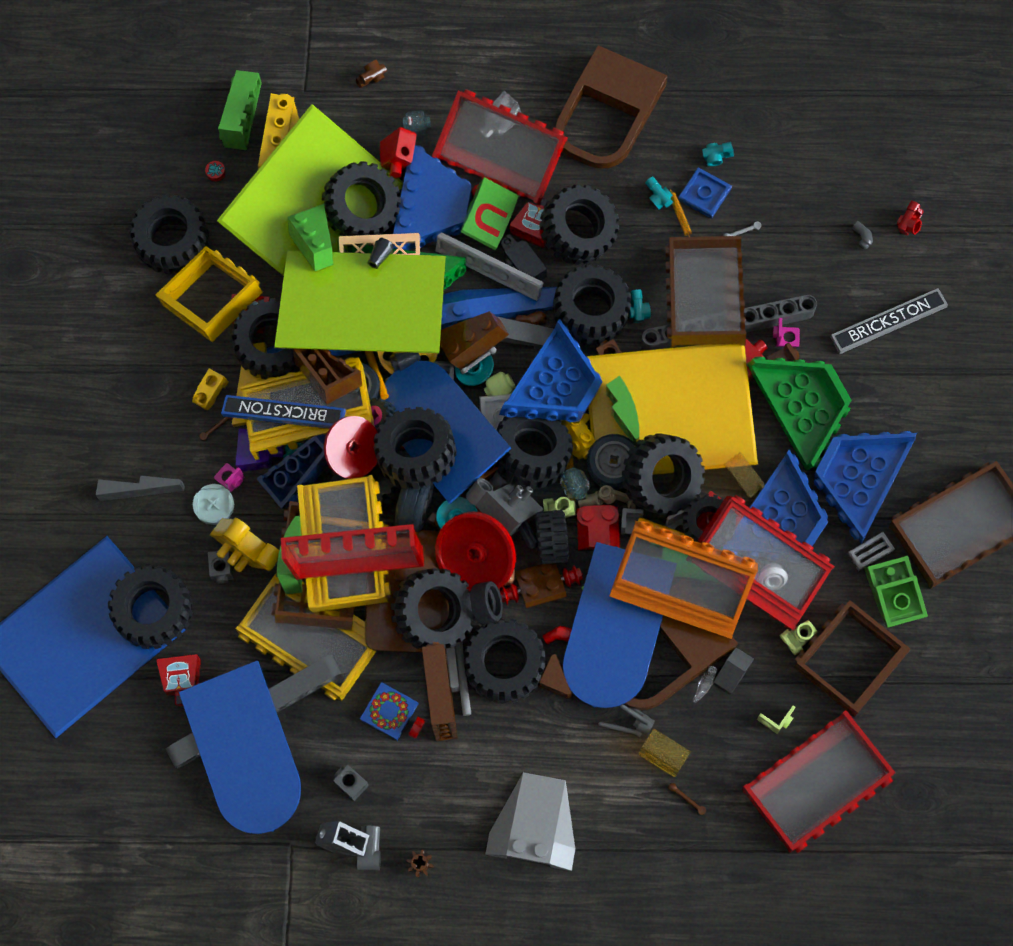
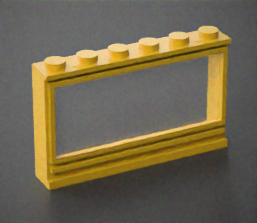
M359 357L347 358L345 362L351 368L361 371L362 386L329 404L324 402L302 371L290 372L284 376L270 377L264 381L250 382L240 386L242 397L345 408V417L359 416L365 418L374 426L364 368ZM246 419L250 452L255 460L259 459L258 451L268 449L270 454H277V447L288 444L290 449L294 450L298 448L297 442L310 440L315 435L327 434L329 431L328 428Z
M372 475L297 486L302 536L384 527L383 521H379V514H382L381 502L377 501V494H380L379 482L375 481ZM375 538L374 548L386 547L385 541L382 542L381 538ZM365 540L353 541V549L351 551L368 549L365 545ZM343 542L330 543L331 551L329 553L345 552ZM321 544L308 545L309 553L307 555L325 554L321 550ZM389 571L306 579L308 607L313 613L388 602L387 595H391L389 582H386L385 575L389 574Z
M275 574L239 626L235 628L239 633L238 637L247 644L251 641L257 645L255 649L266 655L269 653L274 656L272 660L280 666L284 664L291 668L290 672L293 674L298 673L326 656L333 655L342 675L321 688L326 691L324 694L335 701L337 698L342 701L376 653V651L368 648L365 643V622L353 614L352 631L285 623L275 624V616L271 615L272 603L277 602V596H274L275 583L279 584V579ZM307 590L305 595V603H308ZM301 593L285 594V601L300 602ZM284 606L283 611L299 613L300 607ZM304 608L303 613L319 615V612L312 613L309 608ZM327 610L324 611V615L339 617L340 611Z

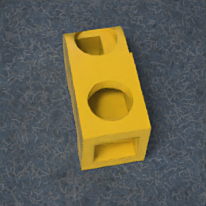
M209 368L197 387L192 402L205 410H209L222 388H225L229 381L221 374Z

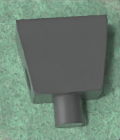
M340 821L326 822L320 825L315 843L317 846L338 855L364 857L370 835ZM350 839L351 844H346V840Z

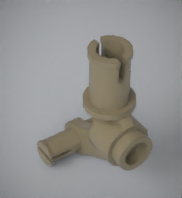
M607 485L602 486L600 490L593 494L578 496L580 508L602 505V503L611 504L615 500H619L628 504V509H636L633 500L629 499L626 493L616 491Z

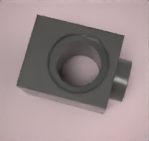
M218 551L208 552L209 575L212 581L223 584L227 583L228 580L234 579L233 566L227 562L231 556L230 551H228L223 559L217 556ZM220 564H225L226 567L223 571H216Z
M349 765L345 768L341 767L334 775V783L353 801L369 786L367 781ZM347 777H354L355 783L352 786L347 787L344 785V780Z

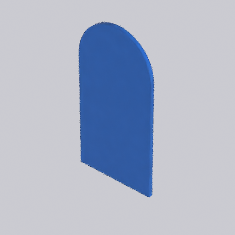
M417 361L401 372L399 370L395 371L386 381L385 387L389 395L386 401L395 406V411L399 410V412L405 411L404 408L411 407V409L423 407V410L429 408L434 410L435 414L440 413L444 420H447L450 424L456 446L454 466L450 467L451 471L448 475H443L442 480L438 483L433 482L448 503L451 504L511 449L462 389L439 365L429 361ZM413 439L402 446L411 457H418L426 453L432 447L433 442L426 439Z
M596 542L567 644L563 671L569 688L581 701L594 708H613L627 703L641 690L646 680L663 615L609 596L625 549ZM631 551L621 579L669 595L677 563Z
M259 661L238 667L228 673L180 691L179 694L217 805L223 817L235 828L254 834L273 832L284 825L292 817L299 804L301 782Z

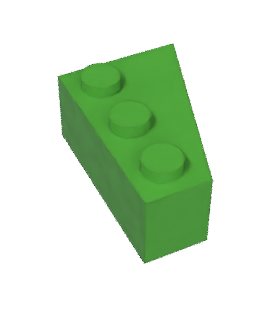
M324 204L288 216L289 235L314 271L333 265L332 245Z

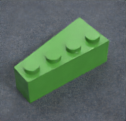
M236 70L235 76L231 79V89L218 127L219 138L222 140L225 148L247 150L262 83L259 73Z

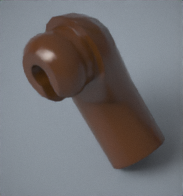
M542 311L516 316V321L534 325H542L547 319Z

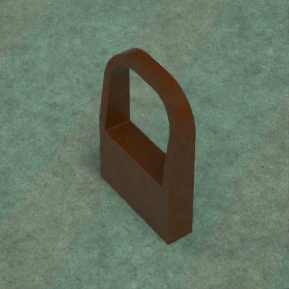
M598 45L559 115L556 128L564 131L583 95H587L632 115L636 119L618 151L609 156H595L573 146L567 140L562 151L567 156L594 168L605 169L620 164L628 156L666 87L667 75Z
M685 577L670 588V596L710 609ZM663 615L659 632L689 670L657 695L643 700L632 698L623 705L637 710H650L659 706L737 647V641L733 636L730 639Z

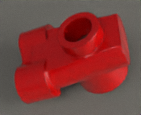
M911 201L905 215H901L897 221L898 230L906 236L909 233L917 234L922 225L920 218L924 211L917 202Z

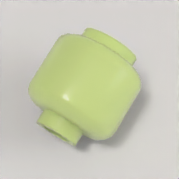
M499 372L486 380L487 387L484 388L487 396L512 394L516 386L509 374Z

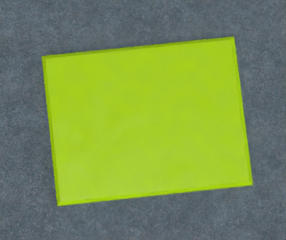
M311 104L218 218L217 222L284 276L287 251H300L289 235L288 216L324 204V201L321 200L322 194L325 192L324 187L330 178L342 167H346L353 162L358 164L364 161L367 162V165L371 163L377 164V169L381 170V164ZM385 169L388 171L386 175L390 178V170ZM394 178L393 185L394 187L398 186L400 191L403 187V181L399 178ZM353 184L347 188L345 201L349 210L357 217L363 219L373 217L377 210V202L373 193L365 186ZM329 221L327 223L332 252H338L341 231L338 229L334 231L331 228L333 224Z
M287 251L275 348L439 353L446 256L390 254L380 264L378 269H375L367 263L371 256L370 253L332 252L333 265L314 271L301 251Z

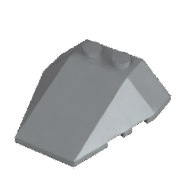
M523 772L489 833L485 855L505 859L507 857L548 864L552 868L572 871L575 842L566 780Z

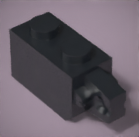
M510 235L501 239L500 245L505 253V264L540 281L547 277V268L527 242H517Z

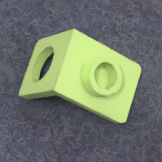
M792 706L780 725H777L761 713L757 720L778 734L782 727L787 728L793 720L790 715L796 707Z

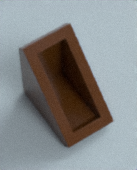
M556 654L551 655L540 680V687L566 699L571 698V691Z

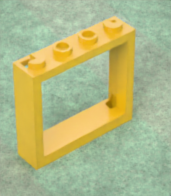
M205 246L156 294V297L166 309L213 342L239 316V313L256 300L263 291L259 287L260 282L253 275L249 276L242 267H236L229 258L224 259L220 252L217 250L213 251ZM212 265H215L245 287L206 323L176 300Z

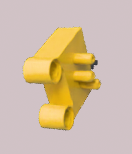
M222 518L218 524L211 526L210 535L222 544V547L217 552V556L223 559L229 550L233 552L227 562L232 566L236 564L234 567L236 571L242 572L247 564L251 567L271 571L278 562L279 549L269 543H264L250 532V527L240 519Z

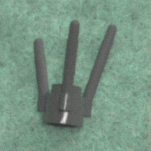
M621 704L620 708L636 718L633 723L636 729L604 722L598 723L599 726L631 733L640 737L642 733L646 736L649 734L654 720L637 709Z

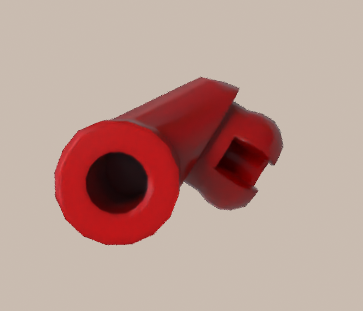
M558 626L544 634L543 638L547 644L557 639L569 641L572 629Z

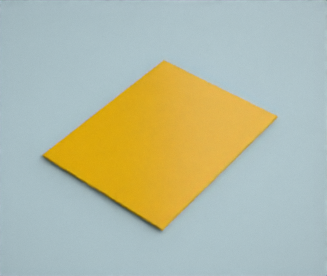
M740 344L696 345L587 356L594 370L600 374L603 382L589 405L591 433L596 440L609 434L626 436L611 415V406L614 404L606 395V385L620 375L636 407L639 421V440H644L645 436L655 435L656 433L686 439L690 442V445H694L697 448L698 452L696 454L701 455L703 459L701 465L704 466L705 470L758 465L745 346H740ZM668 455L657 462L653 475L674 473L673 462ZM612 459L610 463L617 465L618 460L615 461Z

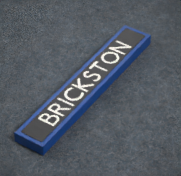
M226 395L221 414L223 417L330 429L336 421L345 417L346 410L345 408Z

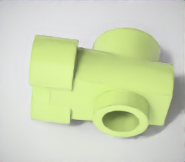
M560 497L556 501L553 498L543 499L544 511L563 510L566 518L576 516L574 500H569L567 497Z
M807 620L797 626L795 630L789 631L787 629L780 634V637L791 652L797 655L803 650L802 646L817 633V630ZM800 630H806L808 635L806 637H802L800 635Z

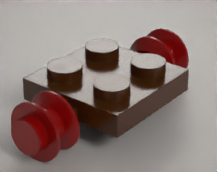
M556 563L515 571L519 587H516L513 583L507 589L503 586L502 590H500L502 603L506 602L507 606L511 600L518 603L519 595H522L525 606L528 608L567 597L563 583L565 582V585L571 588V584L574 582L580 585V581L583 580L580 568L576 569L575 565H573L572 570L568 571L564 568L560 575Z

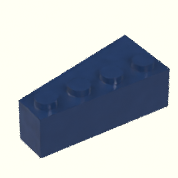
M327 434L315 435L297 448V451L293 454L288 455L278 465L273 466L267 473L257 478L281 509L289 507L290 501L299 502L297 486L314 484L329 466L324 455V442Z

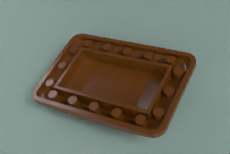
M420 530L416 532L421 545H423L424 567L388 570L389 574L385 575L386 582H389L391 595H387L388 602L365 605V643L371 650L423 653L422 648L417 649L412 646V643H406L402 639L403 634H398L395 630L398 625L396 622H392L391 616H395V612L391 610V603H395L396 599L393 598V594L395 591H399L398 585L401 581H406L407 576L420 570L439 569L435 555V545L439 531ZM409 535L397 536L396 546L410 545ZM387 537L381 538L382 542L385 541L386 547H391L388 544ZM374 572L365 573V594L376 593ZM436 589L427 590L421 596L418 604L420 620L428 629H440L445 624L449 615L448 602L445 596Z

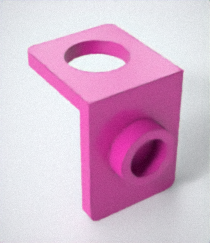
M779 318L777 326L773 327V338H776V346L784 347L785 344L790 343L792 347H799L800 329L782 327V318ZM787 332L793 333L795 340L793 342L785 341L784 334Z
M228 463L214 476V479L230 492L239 487L245 478L239 467L234 469ZM227 471L232 472L226 481L222 480L223 473Z

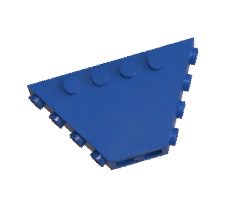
M415 145L412 162L406 167L401 192V204H399L400 211L396 217L393 234L419 233L420 248H422L427 243L437 242V237L441 232L448 236L461 234L472 199V186L467 179L458 177L453 169L443 166L438 158L428 155L420 145ZM415 243L405 244L402 247L403 250L416 248Z
M560 318L509 399L504 402L499 415L510 418L526 417L527 419L541 418L549 421L566 420L567 422H580L603 382L600 374L594 370L589 358L583 354L578 342L573 339L568 327L562 323Z
M903 431L899 434L882 432L878 435L861 433L857 436L840 434L837 437H833L818 465L814 476L815 486L820 491L823 490L828 504L836 508L841 522L849 526L851 536L855 540L858 539L861 544L906 459L917 433H911L910 431Z
M789 449L751 507L760 510L763 513L762 517L766 520L770 518L779 523L780 526L778 528L784 532L788 530L797 536L796 540L800 543L804 541L813 546L828 523V515L825 509L821 508L818 504L816 492L810 489L807 475L805 472H801L798 466V458ZM746 516L743 517L736 527L731 540L727 541V544L722 548V550L732 551L736 556L746 555V557L757 559L759 556L766 557L767 560L771 561L783 558L787 559L788 562H800L805 557Z

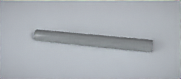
M457 642L455 655L463 716L471 715L464 667L463 642Z

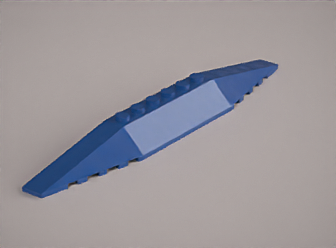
M542 287L541 297L537 301L512 288L471 289L443 294L441 330L488 311L496 317L511 319L516 318L517 315H529L536 311L552 310L557 287ZM275 345L267 348V353H277L285 348H275ZM329 350L331 355L335 357L360 352L355 350Z

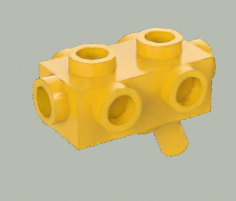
M587 413L583 415L580 422L561 420V424L567 427L569 430L568 434L571 435L573 440L572 454L578 459H587L588 451L596 441L586 425L590 420Z

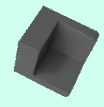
M623 508L620 535H631L635 521H638L639 517L643 518L644 510Z

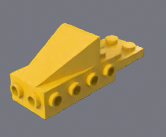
M271 93L258 169L299 120L294 97L288 94L278 95Z

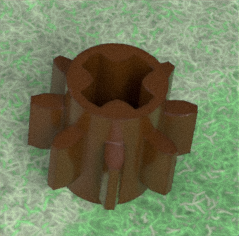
M423 849L417 855L412 851V860H406L407 863L412 865L408 871H415L416 878L419 877L420 873L428 876V868H434L428 862L432 859V856L428 855L425 857ZM420 859H423L425 866H421L420 869H418L417 865L414 863L419 862Z

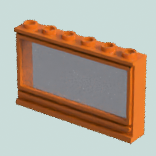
M635 521L609 596L732 639L758 571V563L750 557L741 558L736 556L732 551L726 549L718 550L709 543L702 542L701 544L695 542L689 536L675 535L669 529L652 527L653 525L649 522Z

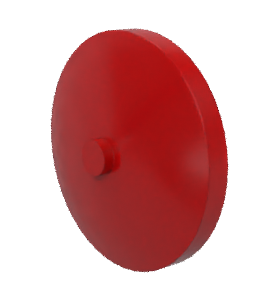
M481 512L459 514L446 522L437 536L435 555L439 569L450 570V573L460 575V580H465L469 584V587H467L468 591H471L474 584L492 581L500 589L511 578L516 564L515 546L507 529L492 516Z

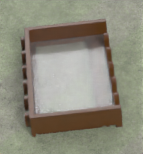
M741 236L669 237V245L665 246V257H669V261H666V273H670V277H666V290H670V294H666L667 306H671V310H667V322H671V327H667V339H671L672 347H675V345L740 344V346H745L746 330Z
M997 461L992 464L989 462L983 464L978 468V472L974 474L969 472L961 478L962 481L955 484V482L948 484L944 487L945 491L939 494L934 492L926 498L927 501L924 503L917 502L909 507L910 511L904 514L899 512L891 518L892 521L889 528L892 529L928 583L930 589L1013 542V483Z

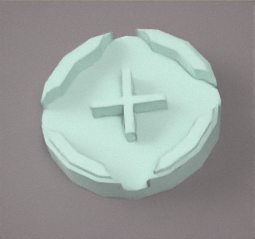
M210 484L202 487L196 493L192 505L194 513L200 521L205 524L216 525L222 518L229 519L235 504L233 496L228 489L219 484Z

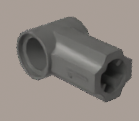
M361 826V832L370 836L364 857L357 856V870L380 871V827Z

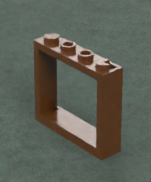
M849 600L846 605L842 603L834 612L837 616L833 621L828 619L822 626L824 630L820 636L815 634L808 644L811 647L806 652L802 650L795 658L797 663L794 668L855 717L911 649ZM847 614L896 652L854 704L805 665Z
M433 642V644L422 647L431 724L436 741L457 739L444 644Z

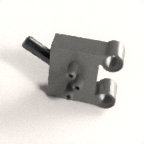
M498 471L494 473L489 481L478 478L466 493L467 500L482 513L498 520L507 529L510 536L519 531L528 549L538 546V541L530 525L535 521L537 512H542L544 509L530 496L533 493V489L531 487L523 489L521 485H517L513 481L509 482L506 480V476H502Z

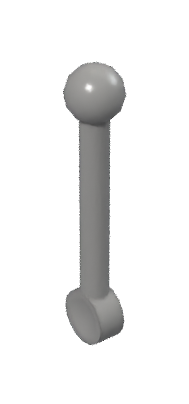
M757 221L750 227L730 234L725 233L723 236H736L753 229L759 230L761 223Z
M492 347L474 362L460 371L462 375L490 354H495L496 348Z

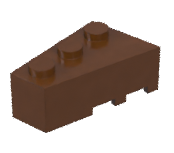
M488 311L442 329L440 345L449 362L462 370L506 338L509 333L502 321Z
M292 348L296 365L326 404L362 386L361 371L351 368L343 359H338L331 355L329 350Z

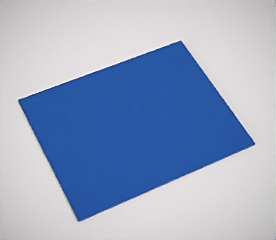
M108 536L0 622V671L55 738L60 736L167 646L166 643L161 644L162 647L155 649L153 646H150L149 649H143L140 645L136 647L128 640L126 641L113 626V622L109 617L111 611L108 609V601H112V598L109 596L112 589L116 590V581L118 579L122 581L125 578L123 574L127 571L130 574L135 572V567ZM154 590L142 594L135 601L132 615L138 623L151 624L160 620L166 614L169 607Z

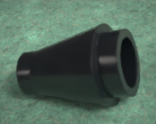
M385 238L376 240L367 263L372 268L378 269L380 264L393 252V244Z
M394 352L393 355L389 356L394 372L398 370L401 372L413 363L421 360L419 353Z

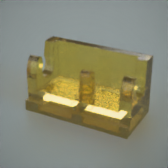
M741 452L724 463V466L748 497L751 498L758 490L765 487L764 482Z
M653 729L638 755L673 777H676L691 751L656 729Z

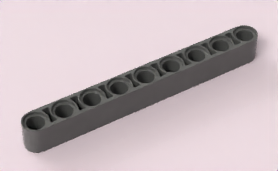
M804 295L744 308V317H749L753 320L752 322L745 321L746 332L777 326L779 318H782V325L810 319L815 313L817 301L811 295ZM803 305H808L811 309L807 310L803 308ZM784 309H788V310H790L792 313L787 314V313H785L783 310H784ZM720 313L679 322V332H685L686 330L725 331V314ZM768 313L771 314L772 317L767 318L763 314ZM671 324L645 330L641 341V347L644 351L676 348L686 345L671 346V339L666 337L667 327H671ZM712 326L714 330H707L705 327ZM652 338L655 340V342L649 343L646 341V339Z
M333 655L320 659L268 689L276 712L283 710L340 677L342 672ZM193 733L166 748L175 769L201 756Z

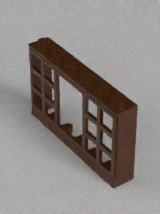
M290 501L289 509L284 510V521H287V525L282 527L281 538L284 537L295 515H300L299 502ZM320 504L321 516L364 521L365 508ZM330 525L329 531L322 530V533H332L336 531H333L334 526ZM356 526V529L349 528V531L361 530L363 526ZM361 540L353 541V549L351 551L361 550ZM331 549L329 553L345 552V550ZM358 573L344 575L343 588L328 586V592L342 593V597L356 596ZM280 581L279 584L275 583L274 596H277V602L272 603L271 615L275 616V624L285 623L352 631L354 607L335 609L334 611H340L339 617L324 615V611H320L319 615L303 613L304 608H309L308 603H305L306 584H302L300 602L285 601V592ZM284 606L300 607L299 613L284 612Z

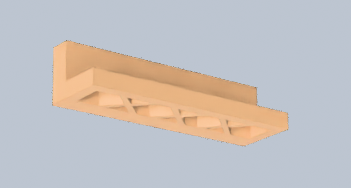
M419 233L339 236L340 253H344V246H354L358 249L355 253H364L362 249L366 245H374L375 241L379 240V238H385L398 248L393 254H397L400 250L404 253L401 255H420ZM415 243L416 253L407 254L402 247L405 244Z

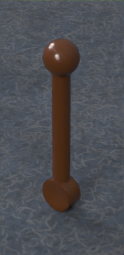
M223 418L220 422L214 425L206 433L202 432L199 435L200 439L202 441H206L208 439V436L212 432H214L227 420L233 418Z
M675 783L669 784V790L675 791L695 807L699 815L706 813L704 806L696 804L681 792Z

